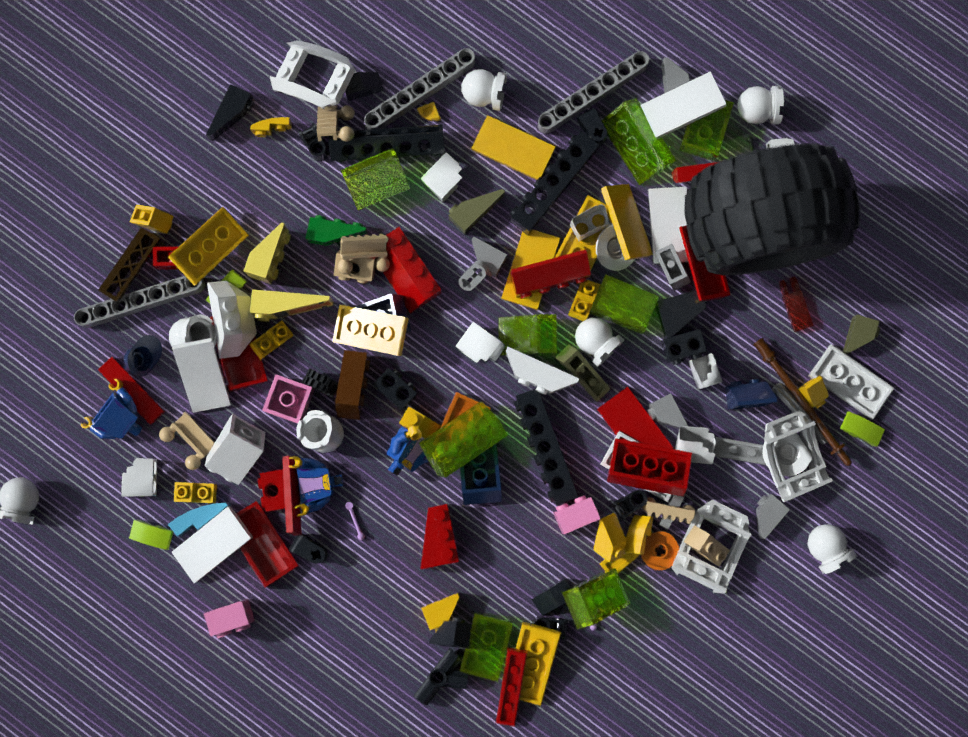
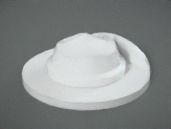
M613 224L602 230L596 242V255L599 262L605 268L613 271L623 270L630 266L635 259L625 261Z
M797 433L774 442L777 460L783 476H794L801 473L812 460V454ZM763 445V459L769 468L765 445Z

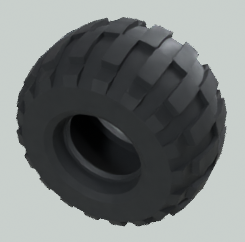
M802 143L776 146L725 159L696 174L690 181L691 189L685 195L684 214L691 247L697 260L705 262L708 272L718 275H742L770 271L830 256L853 243L854 231L860 226V204L854 176L845 158H838L833 147L821 144Z

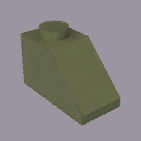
M861 315L853 316L843 353L848 354L877 338L880 332V327H878L879 321Z

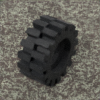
M310 368L302 381L304 384L332 398L338 389V382Z

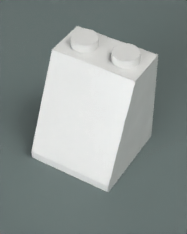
M232 414L208 453L205 467L210 472L217 473L227 481L239 485L264 451L266 432Z

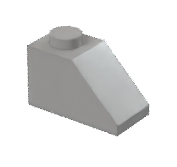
M668 57L663 59L661 66L664 94L692 81L689 80V74Z
M473 236L472 245L477 261L482 260L488 264L489 272L486 275L487 277H496L507 258V254Z
M673 244L655 251L667 280L674 291L691 283Z
M671 393L648 405L650 408L648 413L652 420L656 419L658 423L680 429L681 426H688Z
M772 494L763 495L757 502L759 505L756 508L758 537L761 539H766L790 510Z

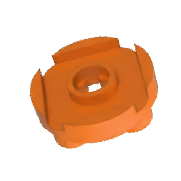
M662 531L653 532L651 536L646 537L644 555L641 554V558L648 567L654 570H666L673 565L679 545L671 534ZM662 545L665 553L657 556L655 548Z

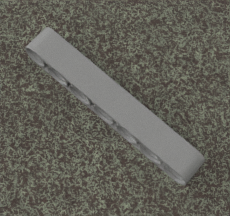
M469 48L460 50L368 112L365 116L367 129L385 128L471 70L475 65L474 52ZM468 56L471 58V61L463 62L462 58ZM448 67H454L456 71L453 73H449L446 71V69ZM438 77L441 80L439 83H432L431 79ZM422 87L425 89V92L418 94L415 92L416 89ZM403 98L410 100L407 104L400 103V100ZM391 108L394 112L391 115H386L384 113L385 110ZM377 119L378 123L372 126L369 124V121Z
M643 51L634 53L541 114L538 119L539 131L543 134L553 132L643 73L649 62L648 54ZM641 59L644 65L636 64L635 60ZM625 69L629 74L622 75L620 70ZM609 79L613 82V85L608 86L604 81ZM596 90L598 95L592 96L588 91ZM580 100L582 105L575 106L573 101ZM559 110L566 111L567 115L559 116L557 112ZM548 120L551 122V125L545 127L541 122Z
M182 276L125 294L119 303L110 299L81 308L75 312L74 320L82 327L91 328L200 293L205 288V282L202 279L197 287L192 288L188 278ZM180 285V291L174 294L173 287ZM157 291H162L160 299H155L154 297ZM143 296L144 302L141 305H137V299ZM125 302V309L119 311V304ZM103 308H106L107 314L104 317H101L100 311ZM88 314V321L82 323V316Z

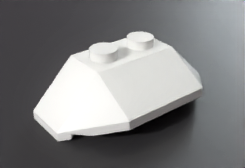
M228 281L208 282L207 286L219 358L238 357L257 334L254 316L250 313L251 297Z
M510 347L506 349L515 378L519 379L518 383L527 387L529 384L537 387L536 391L546 395L547 392L551 394L573 386L579 380L575 376Z

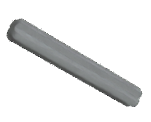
M777 383L772 388L793 413L800 410L806 414L805 417L811 420L799 402L782 383ZM814 425L816 439L822 445L826 444L828 441L816 425Z

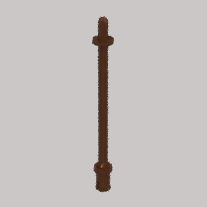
M764 338L759 339L753 346L763 357V362L770 363L811 420L815 422L816 427L833 448L830 452L831 455L836 453L846 466H850L852 461L842 449L846 446L845 443L839 445L776 360L777 353L770 349Z

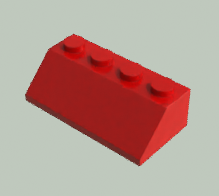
M398 227L386 235L388 238V242H386V258L390 262V267L383 273L397 295H403L405 306L411 314L442 294V290L401 228Z
M586 249L511 269L510 273L516 298L521 297V299L532 297V293L536 292L540 294L548 293L551 291L550 288L554 287L563 289L572 282L581 284L587 282V278L591 276Z
M615 438L607 482L683 497L687 490L692 453Z

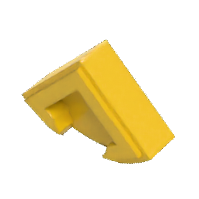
M434 102L417 108L422 118L433 122L441 120Z

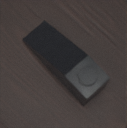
M231 84L229 85L206 133L209 140L214 141L242 119L248 111H251L254 105V98L251 93Z

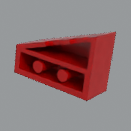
M448 504L428 508L420 570L459 562Z

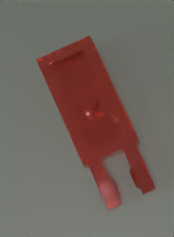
M794 276L790 278L793 293L788 294V288L784 280L779 281V286L793 331L797 332L814 325L802 291Z

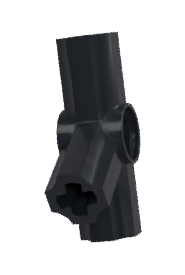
M449 648L434 669L431 670V673L416 691L414 697L422 704L428 706L442 686L466 689L468 672L454 670L463 658ZM441 672L444 679L437 682L433 679V674Z

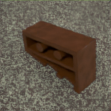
M344 350L335 400L337 418L360 420L361 408L364 407L365 395L363 393L364 389H367L368 383L366 371H370L371 360H368L366 352Z

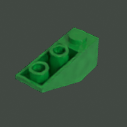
M316 215L315 218L310 217L306 241L308 243L328 246L335 242H341L342 236L347 238L350 236L357 237V235L367 234L368 230L362 223L353 222L351 225L346 224L341 219L330 221L326 220L327 218L324 216Z

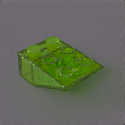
M557 314L498 317V339L506 346L500 356H507V347L526 355H556Z

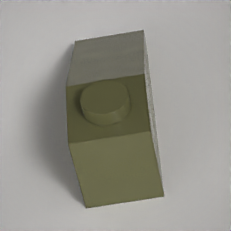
M500 189L463 201L459 205L455 204L449 210V220L465 235L505 196V191Z
M568 344L555 357L570 375L579 378L578 383L596 402L610 390V387L576 348Z

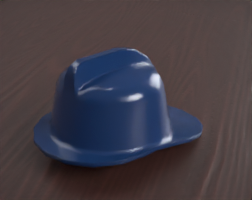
M152 335L140 338L125 353L124 369L131 371L132 374L138 377L146 376L162 355V345L159 339Z

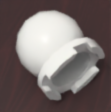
M483 69L473 70L466 75L461 85L464 98L473 106L485 107L491 103L493 110L500 111L504 99V92L501 91L503 84H506L507 73L498 72V75L494 77L489 71Z
M759 86L750 87L745 90L738 98L737 108L740 117L747 123L752 124L764 123L768 119L771 124H780L783 115H779L780 106H784L783 89H780L781 86H772L770 91Z
M201 314L178 320L169 331L171 346L212 338L215 347L217 340L212 324L213 320Z
M600 318L586 319L576 329L575 339L577 346L585 354L594 355L592 362L597 367L613 354L612 351L624 342L620 335L613 336L609 324Z
M309 411L308 415L298 422L296 429L298 439L306 448L317 452L328 453L336 450L342 444L344 438L343 426L339 420L322 411Z
M13 478L3 484L0 490V504L2 506L0 507V519L7 518L12 519L13 522L33 524L35 517L31 516L30 512L36 508L39 501V491L31 480Z
M834 525L817 526L809 535L807 543L809 551L815 559L822 562L819 568L823 574L839 569V563L846 559L848 562H851L857 557L853 548L847 549L845 534Z

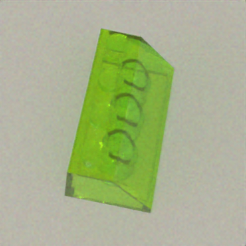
M637 98L624 101L602 120L608 137L639 185L663 172L676 162L662 137L656 140Z
M480 401L419 442V445L437 476L446 478L508 435L499 419Z

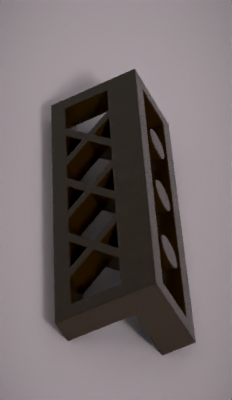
M141 227L98 291L119 303L153 253V247H157L161 239ZM152 238L154 240L153 243L151 244V246L146 247V245ZM141 254L142 259L140 260V262L135 263V261ZM130 270L131 275L129 276V278L124 279V277ZM120 286V291L115 297L113 293Z

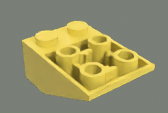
M284 223L279 224L250 252L244 268V272L250 278L269 284L276 280L279 271L277 269L278 263L282 262L285 254L283 248L285 244L289 243L291 236Z

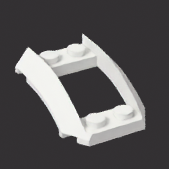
M298 40L288 42L287 44L291 48L277 76H270L273 90L305 100L322 109H325L329 104L331 106L339 104L355 72V68L349 62V58L315 44ZM308 53L337 63L323 94L294 83Z
M800 410L767 423L765 428L764 445L767 462L783 502L833 481L826 472V465L818 447L814 429L816 424L805 417L806 414ZM799 432L800 438L812 454V460L808 465L810 470L785 480L777 460L774 442Z
M714 500L697 509L672 565L676 575L680 573L713 589L714 593H726L739 558L751 536L748 527V516ZM704 519L737 534L721 570L689 555L691 547L683 542L695 525L700 528Z

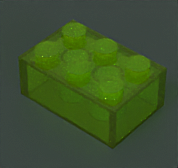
M725 100L726 107L686 125L678 151L715 161L720 152L734 102Z
M393 148L340 170L357 210L410 189Z
M605 274L590 313L643 334L659 296Z
M616 568L601 572L562 592L577 630L592 626L631 605Z
M475 612L469 648H465L460 672L498 682L513 622Z

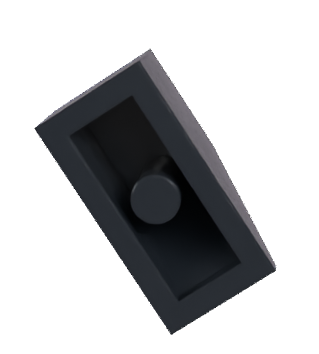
M354 73L345 90L347 100L352 101L384 91L379 73Z
M563 578L531 600L543 616L576 595Z
M453 618V621H444L430 639L429 644L469 648L472 624L464 623L465 619Z

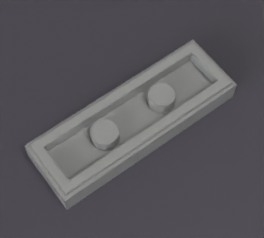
M715 437V457L766 465L763 459V445Z

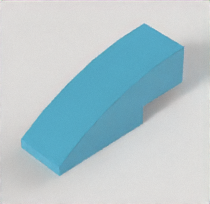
M225 502L201 506L177 517L168 525L176 536H182L193 526L197 530L201 529L225 508L231 506V504Z

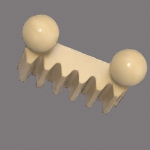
M337 105L326 106L325 109L318 107V141H322V136H333L334 140L340 138L345 142L353 139L354 131L351 127L344 126L338 131V117L346 121L354 117L355 112L351 106H343L340 110H337Z
M372 234V236L365 235L364 237L357 235V237L350 236L349 238L342 236L341 260L337 265L338 271L342 274H349L353 269V264L349 259L378 257L375 261V268L380 272L387 271L390 267V262L386 258L387 236L379 234V236Z
M184 412L170 427L162 428L159 432V437L164 442H170L174 439L175 432L177 431L197 453L196 455L188 456L185 460V465L188 469L196 470L200 467L201 460L208 455L215 442L196 423L190 414Z
M651 497L647 498L646 504L642 507L648 516H651L654 512L656 518H659L660 514H662L663 519H667L670 515V520L674 521L677 517L679 522L685 520L687 524H690L695 515V509L691 505H684L682 508L657 503Z

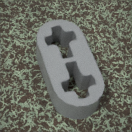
M482 260L474 262L460 277V287L466 291L474 289L488 274V264ZM481 268L482 271L477 274L475 271ZM471 277L472 281L467 283L466 280Z
M672 495L668 505L680 507L684 496ZM670 515L667 519L661 517L659 525L668 529L673 522L670 520Z

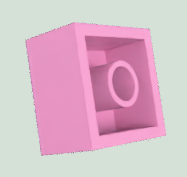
M275 375L262 411L298 424L305 417L315 389Z
M585 495L574 499V504L568 506V503H564L555 507L557 511L553 512L562 534L569 533L600 519L592 498H586Z
M248 599L204 613L210 637L216 635L217 638L229 635L232 633V629H235L236 632L251 627L250 623L255 621Z

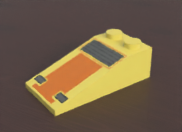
M252 289L250 313L258 321L269 322V319L283 318L333 306L334 302L330 296Z

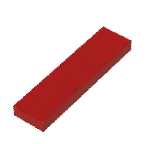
M111 357L98 369L115 388L117 387V382L114 379L122 381V388H125L133 398L137 412L150 425L165 413L114 357Z
M283 456L286 532L298 536L302 535L301 517H297L298 514H301L300 508L294 509L295 506L300 504L297 468H289V466L295 465V460L289 459L291 456Z
M508 648L496 717L497 724L515 727L527 657L526 650Z

